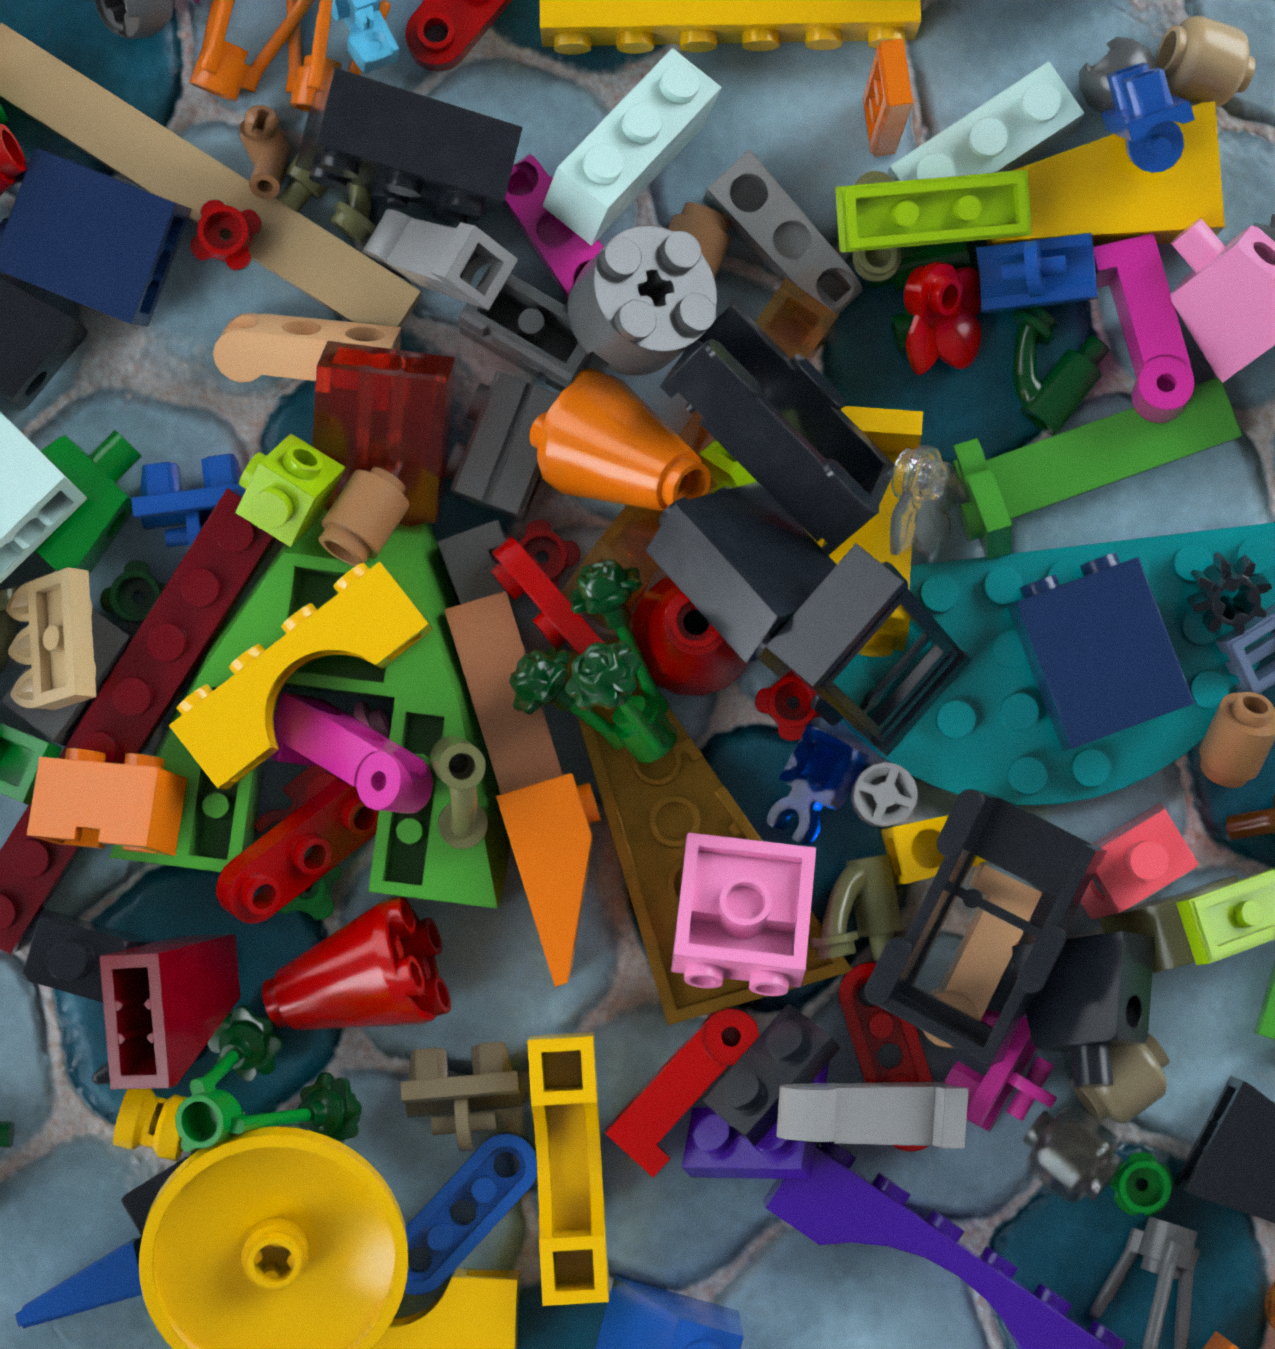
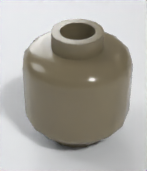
M1149 1033L1144 1044L1111 1048L1113 1086L1075 1088L1073 1077L1070 1078L1069 1082L1075 1094L1098 1121H1103L1108 1117L1114 1122L1125 1124L1165 1095L1168 1083L1162 1068L1168 1065L1170 1061L1161 1045Z

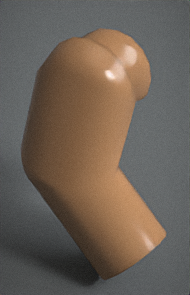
M256 105L246 111L244 120L239 125L240 141L254 165L249 181L251 192L256 197L272 199L281 190L290 159V147L285 136L278 128L279 118L276 112L270 107Z

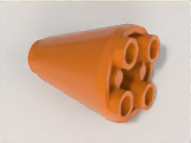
M593 368L583 369L576 375L573 383L560 393L548 412L540 414L531 426L529 440L531 445L537 449V461L542 478L552 488L562 494L664 511L670 504L680 498L687 497L692 499L707 495L709 490L710 472L702 464L701 458L622 379L613 375L604 374Z

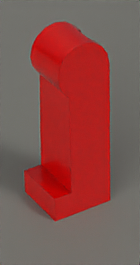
M726 1008L710 1014L604 1129L605 1134L652 1178L671 1159L658 1143L727 1066L734 1065L760 1036L757 1024L752 1017L742 1010Z

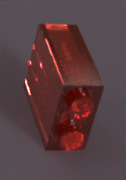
M327 341L316 369L312 447L346 467L325 508L327 511L330 510L356 470L370 472L373 467H378L393 474L406 488L403 494L408 499L410 507L399 524L419 525L424 522L436 523L445 494L446 478L444 475L447 467L456 357Z

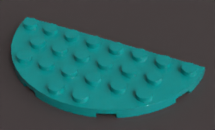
M1275 522L1011 553L987 560L986 557L911 565L909 590L958 647L972 660L888 756H885L843 719L840 723L872 753L887 763L901 766L914 779L928 786L959 795L964 790L974 789L990 792L1018 806L1055 805L1095 798L1135 784L1159 772L1185 755L1204 738L1222 698L1230 693L1238 692L1235 684L1239 683L1237 675L1229 673L1225 664L1229 661L1227 653L1219 651L1215 640L1234 628L1222 622L1220 628L1214 633L1207 629L1203 624V616L1206 611H1193L1186 600L1192 594L1198 593V582L1190 573L1192 570L1203 572L1208 566L1214 564L1213 557L1216 552H1219L1227 562L1234 565L1245 554L1256 564L1255 571L1251 577L1256 575L1264 576L1271 583L1272 589L1260 594L1261 607L1264 610L1275 604ZM1117 552L1120 563L1139 557L1195 703L1076 748L1062 751L1008 607L1023 599L1019 588L1056 574L1059 584L1063 585L1084 577L1080 565ZM1224 589L1220 593L1219 599L1223 595L1234 598L1239 589L1235 592ZM909 623L905 651L893 650V654L885 657H869L857 654L833 683L859 707L864 702L866 695L878 686L921 635ZM1271 631L1244 647V650L1269 636ZM929 642L883 694L881 701L866 714L867 716L873 717L933 648L934 645ZM1259 662L1252 665L1254 672Z

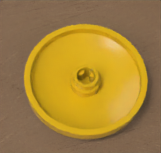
M262 1127L241 1134H235L221 1143L201 1148L187 1158L169 1176L152 1203L145 1222L139 1252L140 1285L148 1313L156 1328L172 1349H372L385 1334L399 1309L408 1273V1242L405 1222L398 1202L383 1177L366 1159L345 1144L329 1136L295 1127Z

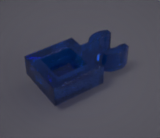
M808 723L779 777L780 780L793 788L788 797L781 798L772 805L768 812L766 823L772 827L784 830L791 816L797 813L799 816V826L794 831L792 839L809 846L820 833V811L823 805L829 809L840 811L869 755L826 730Z

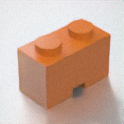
M67 748L65 759L39 757L27 829L28 836L58 845L105 849V844L123 846L122 850L129 852L176 855L187 778L165 770V759L144 754L127 753L125 754L124 764L105 763L106 754L76 748Z

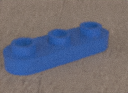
M505 1131L493 1134L487 1138L405 1226L408 1253L414 1248L427 1250L431 1256V1265L424 1270H417L408 1262L407 1282L404 1293L424 1295L436 1290L531 1188L537 1177L536 1149L525 1136L516 1132ZM503 1152L514 1154L519 1160L518 1171L512 1175L501 1174L495 1166L496 1157ZM467 1200L473 1204L475 1217L471 1221L459 1222L453 1217L451 1208L456 1201Z

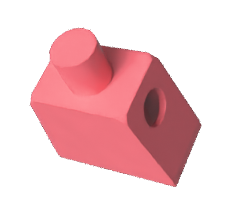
M1158 803L1092 843L1107 851L1100 866L1097 867L1093 875L1104 895L1098 890L1091 879L1080 903L1090 919L1118 914L1166 887L1199 865L1162 803Z

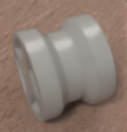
M886 762L871 765L859 773L851 786L850 793L852 807L858 817L869 825L888 827L903 822L913 812L918 797L917 786L910 773L897 764Z

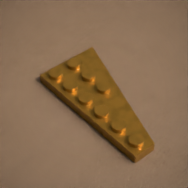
M617 638L604 643L609 645L619 642L620 639ZM574 651L569 652L571 657L566 665L569 668L566 676L567 683L572 676V660L577 656ZM635 675V681L637 684L635 691L631 693V696L640 695L645 697L643 690L639 684V681ZM600 706L591 708L608 722L614 723L612 715L616 707L612 709ZM670 708L665 715L677 729V740L667 754L651 763L637 762L626 747L614 750L602 734L578 717L668 1026L767 997L752 992L749 989L750 981L723 978V985L718 988H698L684 982V973L671 972L687 832L762 841L758 833ZM812 911L810 913L806 970L801 986L853 971L843 956L818 960L816 947L811 948L809 939L821 937L822 926ZM789 986L788 990L794 989V988H797V987Z

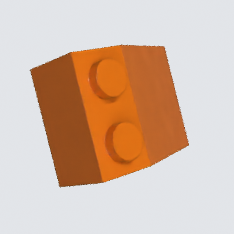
M573 773L496 796L555 987L568 983L572 975L594 840L590 824L602 821L591 784L588 782L578 785Z

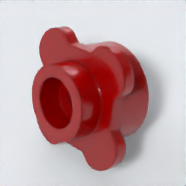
M220 200L206 202L200 210L201 218L197 226L198 235L193 237L190 242V249L193 255L200 261H207L213 258L226 262L229 268L234 271L245 269L252 260L249 248L253 236L258 234L262 228L259 215L251 209L240 212L232 206L224 205ZM223 230H230L232 232L231 238L227 241L220 238Z
M542 519L531 521L526 526V535L519 542L521 547L557 588L559 587L558 579L566 568L575 566L580 559L578 545L573 541H563L557 534L552 532L550 524ZM541 551L546 552L549 556L545 563H539L536 560L537 554Z
M791 670L782 676L771 688H762L755 696L756 709L760 713L769 714L778 725L780 737L787 741L800 739L804 734V727L815 717L822 718L810 706L816 694ZM796 697L799 701L798 707L795 709L789 708L787 706V699Z

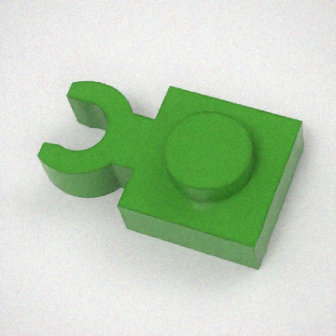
M978 439L953 445V451L957 459L953 461L954 470L967 497V502L959 505V513L968 540L979 539L987 560L1010 554L1012 522L992 470L988 471L985 456Z

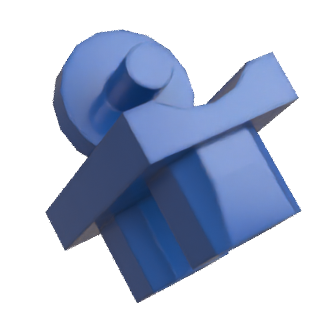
M1143 62L1106 75L1115 107L1101 112L1106 131L1126 139V153L1131 162L1139 169L1156 173L1163 172L1174 166L1181 157L1184 148L1183 134L1175 122L1185 124L1195 120L1190 101L1170 94L1164 69H1149L1148 64Z
M1091 233L976 248L983 313L1098 299L1093 236Z
M234 454L208 456L201 459L204 488L182 491L180 467L177 463L161 462L143 465L140 486L141 496L131 498L133 517L141 519L145 530L187 525L185 527L165 529V540L168 548L191 546L227 488L234 489L241 495H244L246 491L245 488L239 485L242 471Z

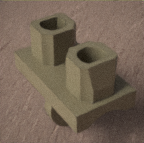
M504 1042L479 1043L472 1046L473 1075L449 1077L446 1049L437 1047L414 1049L411 1053L408 1073L409 1081L400 1082L402 1104L406 1105L408 1118L431 1116L432 1135L456 1133L459 1151H473V1132L497 1130L496 1109L523 1107L522 1088L518 1073L512 1070Z

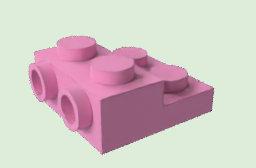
M687 832L671 972L684 973V982L698 988H718L723 985V978L750 981L749 989L754 993L765 996H782L788 993L789 986L801 987L806 970L816 848Z

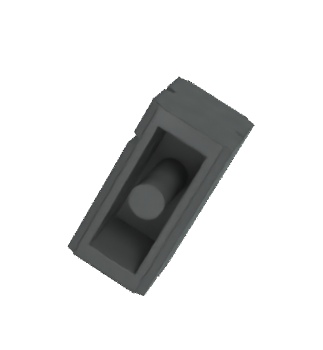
M491 265L488 267L487 271L483 275L477 287L480 286L487 278ZM511 273L489 310L466 303L459 316L461 334L534 377L545 376L546 384L560 392L573 383L576 375L587 368L595 355L594 352L588 354L577 341L570 325L567 306Z
M497 371L490 386L480 383L475 391L467 415L468 419L476 421L468 445L461 442L455 444L445 470L444 477L453 480L450 489L453 497L524 523L542 478L537 461V449L531 445L529 440L530 429L535 419L540 414L548 412L560 394Z

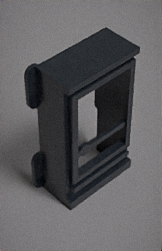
M734 301L714 320V323L705 333L682 353L659 387L670 398L679 393L688 402L686 410L691 414L697 411L702 416L699 423L817 542L821 538L825 540L821 550L828 556L879 513V505L896 466L841 410L846 405L844 398L802 355L796 354L791 359Z
M855 543L775 637L770 636L760 643L756 650V657L778 677L784 676L791 670L816 694L810 706L829 725L834 726L843 719L885 756H888L972 659L958 647L908 589V582L891 563H880ZM897 609L905 619H910L909 623L921 636L878 686L866 695L864 702L858 707L833 681ZM929 642L934 645L933 648L873 717L867 716L866 714L881 701L883 694Z
M967 789L959 794L937 839V849L945 857L905 939L895 937L886 943L865 986L864 994L871 1004L883 1008L991 1066L1003 1062L1007 1054L1006 1051L1034 994L1043 989L1066 943L1065 932L1107 851L990 792ZM977 856L1058 897L1043 928L984 899L979 890H966L962 887ZM957 897L963 899L966 907H979L1036 937V941L994 1028L914 985Z

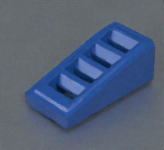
M142 1236L138 1239L133 1238L24 1305L22 1310L15 1314L18 1327L22 1326L24 1329L143 1295L139 1278V1252Z

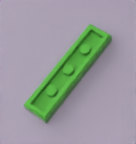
M1217 377L1195 385L1192 396L1183 412L1176 419L1167 423L1147 421L1133 407L988 459L986 463L988 471L992 470L1010 520L1228 443L1243 435L1224 385Z

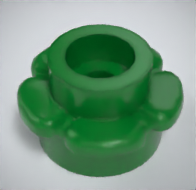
M1145 1152L1133 1153L1125 1163H1117L1111 1172L1109 1181L1110 1187L1116 1193L1114 1195L1116 1205L1129 1215L1143 1213L1146 1216H1153L1158 1214L1167 1206L1174 1187L1173 1175L1168 1166L1159 1164L1154 1155ZM1143 1178L1147 1181V1187L1139 1191L1135 1184L1138 1179Z

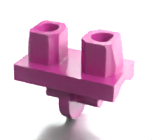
M987 1009L981 1021L994 1028L1001 1013ZM1024 1016L1006 1051L1007 1054L1003 1062L991 1065L985 1077L958 1061L943 1082L968 1088L967 1120L989 1132L1015 1088L1018 1091L1006 1112L1021 1121L1025 1118L1035 1099L1052 1108L1058 1098L1042 1088L1054 1067L1053 1064L1037 1056L1025 1078L1023 1077L1025 1070L1038 1050L1032 1042L1028 1020Z

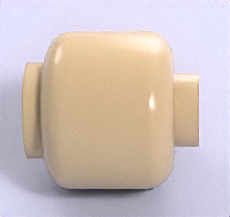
M1191 16L1185 19L1179 26H1171L1160 42L1155 61L1157 68L1164 69L1170 94L1198 104L1215 101L1216 107L1226 104L1236 92H1244L1249 86L1255 71V58L1250 56L1249 39L1243 30L1204 16Z

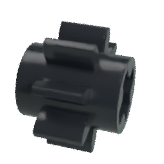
M1216 552L1213 557L1214 564L1208 566L1203 572L1192 570L1190 573L1198 582V593L1192 594L1186 600L1193 611H1206L1203 616V624L1212 633L1218 630L1223 622L1231 625L1239 635H1242L1245 629L1244 624L1251 621L1255 616L1264 618L1267 616V612L1261 607L1260 594L1268 592L1272 589V586L1264 576L1256 575L1251 577L1255 571L1256 564L1247 555L1244 554L1234 565L1227 562L1219 552ZM1224 589L1232 592L1239 589L1234 598L1223 595L1219 599L1220 593Z

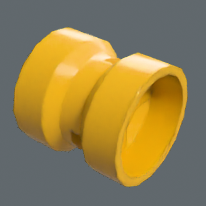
M152 1088L127 1089L116 1120L113 1145L130 1150L145 1146L152 1148L157 1157L178 1162L183 1149L181 1148L182 1138L176 1129L175 1116L179 1105L187 1097L175 1094L165 1099L156 1096Z

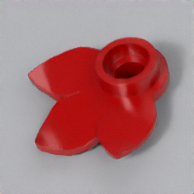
M933 262L927 266L917 267L910 274L904 289L905 307L914 316L906 338V350L911 368L915 375L921 376L931 368L939 357L952 368L967 369L974 362L981 345V326L976 318V315L982 311L979 272L971 267L964 266L955 270L952 265L942 262Z

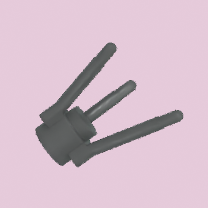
M1151 1216L1148 1217L1145 1231L1131 1227L1125 1250L1089 1310L1091 1318L1098 1319L1101 1317L1136 1258L1141 1254L1144 1256L1140 1268L1159 1274L1142 1349H1157L1173 1279L1178 1280L1173 1349H1187L1194 1269L1200 1249L1194 1248L1198 1232Z

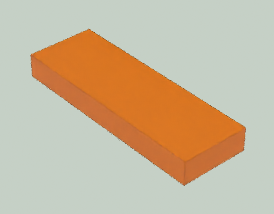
M903 38L880 41L862 98L870 154L873 153L874 157L896 154L913 105Z

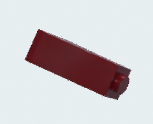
M235 933L177 936L99 956L110 1089L171 1088L178 1084L241 997Z

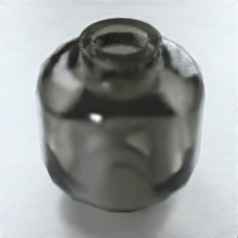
M1068 1106L1062 1109L1055 1117L1046 1110L1043 1111L1023 1139V1142L1032 1148L1027 1157V1172L1068 1203L1079 1202L1085 1197L1094 1202L1111 1182L1124 1159L1116 1154L1119 1148L1118 1136L1077 1106Z

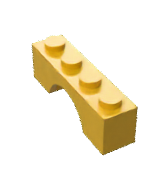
M380 561L370 569L363 562L349 570L333 585L334 589L338 592L336 596L318 610L313 603L302 607L281 625V628L286 633L282 638L266 650L260 643L251 647L230 664L229 669L234 674L215 690H212L208 684L198 688L176 707L181 716L172 722L169 727L218 789H230L279 750L273 721L275 705L282 687L299 668L321 657L348 655L363 659L383 669L433 630L428 621Z
M594 1032L530 1035L527 1043L538 1177L543 1306L609 1302L610 1289Z
M456 1268L447 1288L436 1301L417 1313L394 1317L385 1334L372 1349H517L520 1270Z

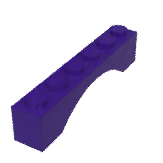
M835 1142L816 1144L811 1179H776L763 1199L767 1210L819 1245L861 1243L889 1246L924 1257L952 1272L989 1302L1003 1320L1017 1349H1123L1127 1343L1123 1338L1095 1319L1087 1329L1069 1317L1067 1313L1073 1305L1041 1282L1033 1292L1015 1280L1013 1276L1019 1268L990 1247L986 1246L979 1255L962 1244L959 1240L965 1231L939 1212L932 1209L927 1218H924L905 1205L911 1194L888 1177L878 1173L872 1182L851 1168L857 1157Z

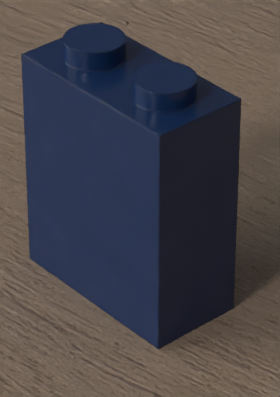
M35 147L31 158L25 159L26 171L15 176L16 181L13 189L17 197L9 218L6 217L0 222V271L129 324L148 327L192 209Z
M1117 552L1080 565L1084 577L1063 585L1059 584L1056 574L1019 588L1023 599L1008 607L1062 751L1076 748L1195 703L1139 557L1120 563Z

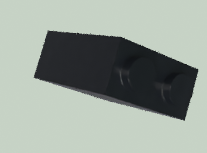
M758 482L735 488L726 486L712 494L692 499L683 497L676 500L659 517L658 525L660 528L646 549V552L745 663L758 660L756 650L760 643L770 636L775 637L837 565L829 555L827 556L821 550V547Z

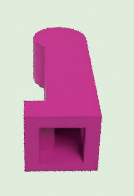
M528 154L513 165L505 200L502 204L519 226L568 301L571 289L576 283L580 272L604 246L599 240L591 246L542 206L553 177H549L532 154Z
M1154 233L1095 246L1094 257L1097 288L1110 286L1137 379L1131 392L1132 404L1136 412L1147 421L1167 423L1174 420L1183 412L1192 396L1195 387L1194 375L1177 313L1171 301V292Z
M282 692L273 720L279 750L270 758L278 762L308 766L318 764L350 785L357 787L361 801L368 808L374 810L411 814L425 807L431 797L433 777L429 765L423 759L323 698Z

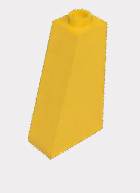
M1202 102L1193 105L1191 108L1195 120L1185 124L1175 122L1183 134L1184 148L1181 157L1175 165L1163 172L1151 173L1139 169L1131 162L1126 153V139L1115 134L1012 170H1028L1032 235L987 239V246L1084 233L1092 234L1094 247L1154 233L1157 244H1170L1182 231L1199 218H1202L1217 236L1225 227L1216 102Z

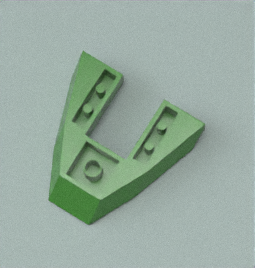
M328 502L322 516L291 547L276 539L196 666L177 706L198 688L208 684L212 690H215L234 675L229 669L230 664L251 647L260 643L266 650L282 638L286 633L281 628V625L302 607L313 603L318 610L338 594L333 585L354 567L334 557L318 540L324 531L321 522L334 502ZM406 512L377 558H368L365 564L370 569L380 561L428 621L433 630L383 669L357 657L330 655L315 659L299 668L286 681L284 687L394 701L389 739L420 757L429 765L433 777V788L431 797L425 807L411 814L379 811L368 892L499 909L502 908L510 840L496 796L501 795L444 611V609L457 606L458 602L428 515ZM175 708L152 756L165 759V770L187 778L176 855L129 852L122 850L123 846L113 845L109 858L221 872L233 858L254 843L255 824L258 818L265 761L230 789H218L169 727L172 722L181 716L180 712ZM447 736H459L469 741L480 750L486 763L485 774L477 784L478 805L486 813L488 828L481 842L467 849H458L450 846L444 841L438 830L439 815L442 809L451 802L449 786L433 771L430 764V754L434 745Z

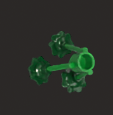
M604 559L601 563L598 562L583 567L580 575L576 578L578 588L569 596L572 601L570 608L574 614L587 612L589 614H602L608 628L616 630L620 641L609 645L601 642L589 645L582 654L572 660V676L568 683H566V676L569 668L566 665L570 660L571 654L565 649L559 651L552 646L545 653L534 649L532 653L524 654L517 662L516 671L510 674L509 683L516 694L512 707L518 712L523 710L528 715H532L540 707L549 703L561 712L569 710L602 734L614 750L626 747L637 762L651 763L663 757L674 746L677 740V729L665 715L670 705L659 692L629 626L632 616L626 603L631 598L632 593L643 585L639 578L641 575L637 567H630L624 570L621 564H618L614 559ZM635 675L645 697L640 695L631 696V693L636 688ZM595 706L606 709L616 707L612 715L614 723L608 722L591 708Z
M240 1005L235 1008L232 1014L229 1013L208 1041L207 1046L215 1053H220L216 1058V1064L203 1077L193 1079L190 1082L192 1096L186 1098L179 1105L175 1120L176 1129L182 1138L181 1148L185 1152H191V1156L201 1148L221 1143L235 1134H241L262 1127L299 1124L300 1127L306 1130L329 1136L344 1143L345 1140L355 1138L358 1135L359 1127L357 1123L360 1121L362 1106L357 1101L356 1095L351 1092L350 1081L347 1078L340 1077L335 1079L331 1073L323 1072L318 1075L313 1085L301 1089L300 1098L302 1103L299 1104L297 1109L247 1115L246 1111L240 1107L238 1101L230 1093L216 1089L215 1085L229 1071H234L243 1080L248 1082L254 1080L258 1073L263 1075L271 1074L276 1066L275 1056L283 1048L284 1041L282 1037L273 1033L275 1025L269 1016L256 1015L247 1006Z

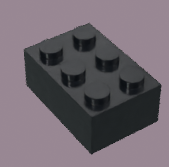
M335 67L313 95L295 167L310 171L309 179L320 185L336 189H346L348 183L372 190L370 197L377 202L399 208H406L408 202L432 208L431 216L433 218L458 226L460 222L468 224L469 220L476 222L504 202L523 127Z

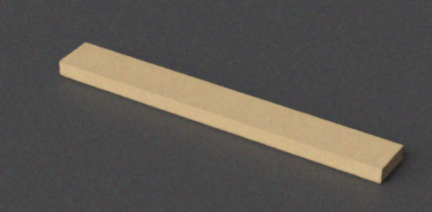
M0 24V99L137 187L191 208L189 220L197 225L201 218V207L210 200H220L224 205L232 206L240 212L246 209L255 211L261 219L262 228L258 234L253 236L249 248L254 262L348 322L402 328L423 296L419 289L302 214L295 212L280 200L256 197L251 192L247 179L5 24ZM223 230L220 234V238L224 241L229 240L232 236L230 230Z

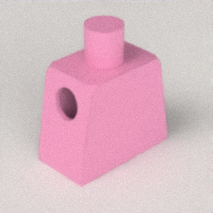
M1199 218L1171 242V245L1193 270L1182 279L1170 296L1172 304L1214 373L1223 383L1275 345V241L1261 229L1251 225L1224 245L1202 218Z

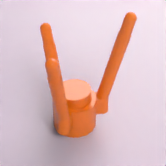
M212 0L202 48L189 83L232 102L237 101L241 88L255 93L262 73L304 18L315 0L297 1L250 66L245 63L248 51L224 41L235 0Z
M286 0L287 15L298 0ZM320 0L312 55L304 57L303 66L301 22L288 38L289 71L285 92L291 94L290 106L292 108L309 113L316 90L335 67L341 69L342 66L340 62L326 58L333 0ZM382 0L379 3V11L384 20L391 8L390 3L386 0ZM352 59L347 71L361 75L362 71Z

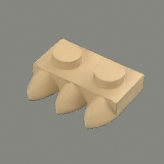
M67 567L21 585L10 598L6 606V612L13 619L29 622V625L16 635L8 649V655L17 663L31 665L32 668L17 680L10 693V697L19 706L29 709L39 708L57 710L95 698L96 664L93 650L89 570Z

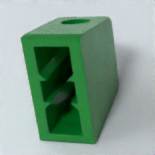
M116 430L90 455L66 435L59 437L41 450L88 498L35 550L55 571L70 567L89 570L90 575L133 514L132 497L116 482L142 455Z

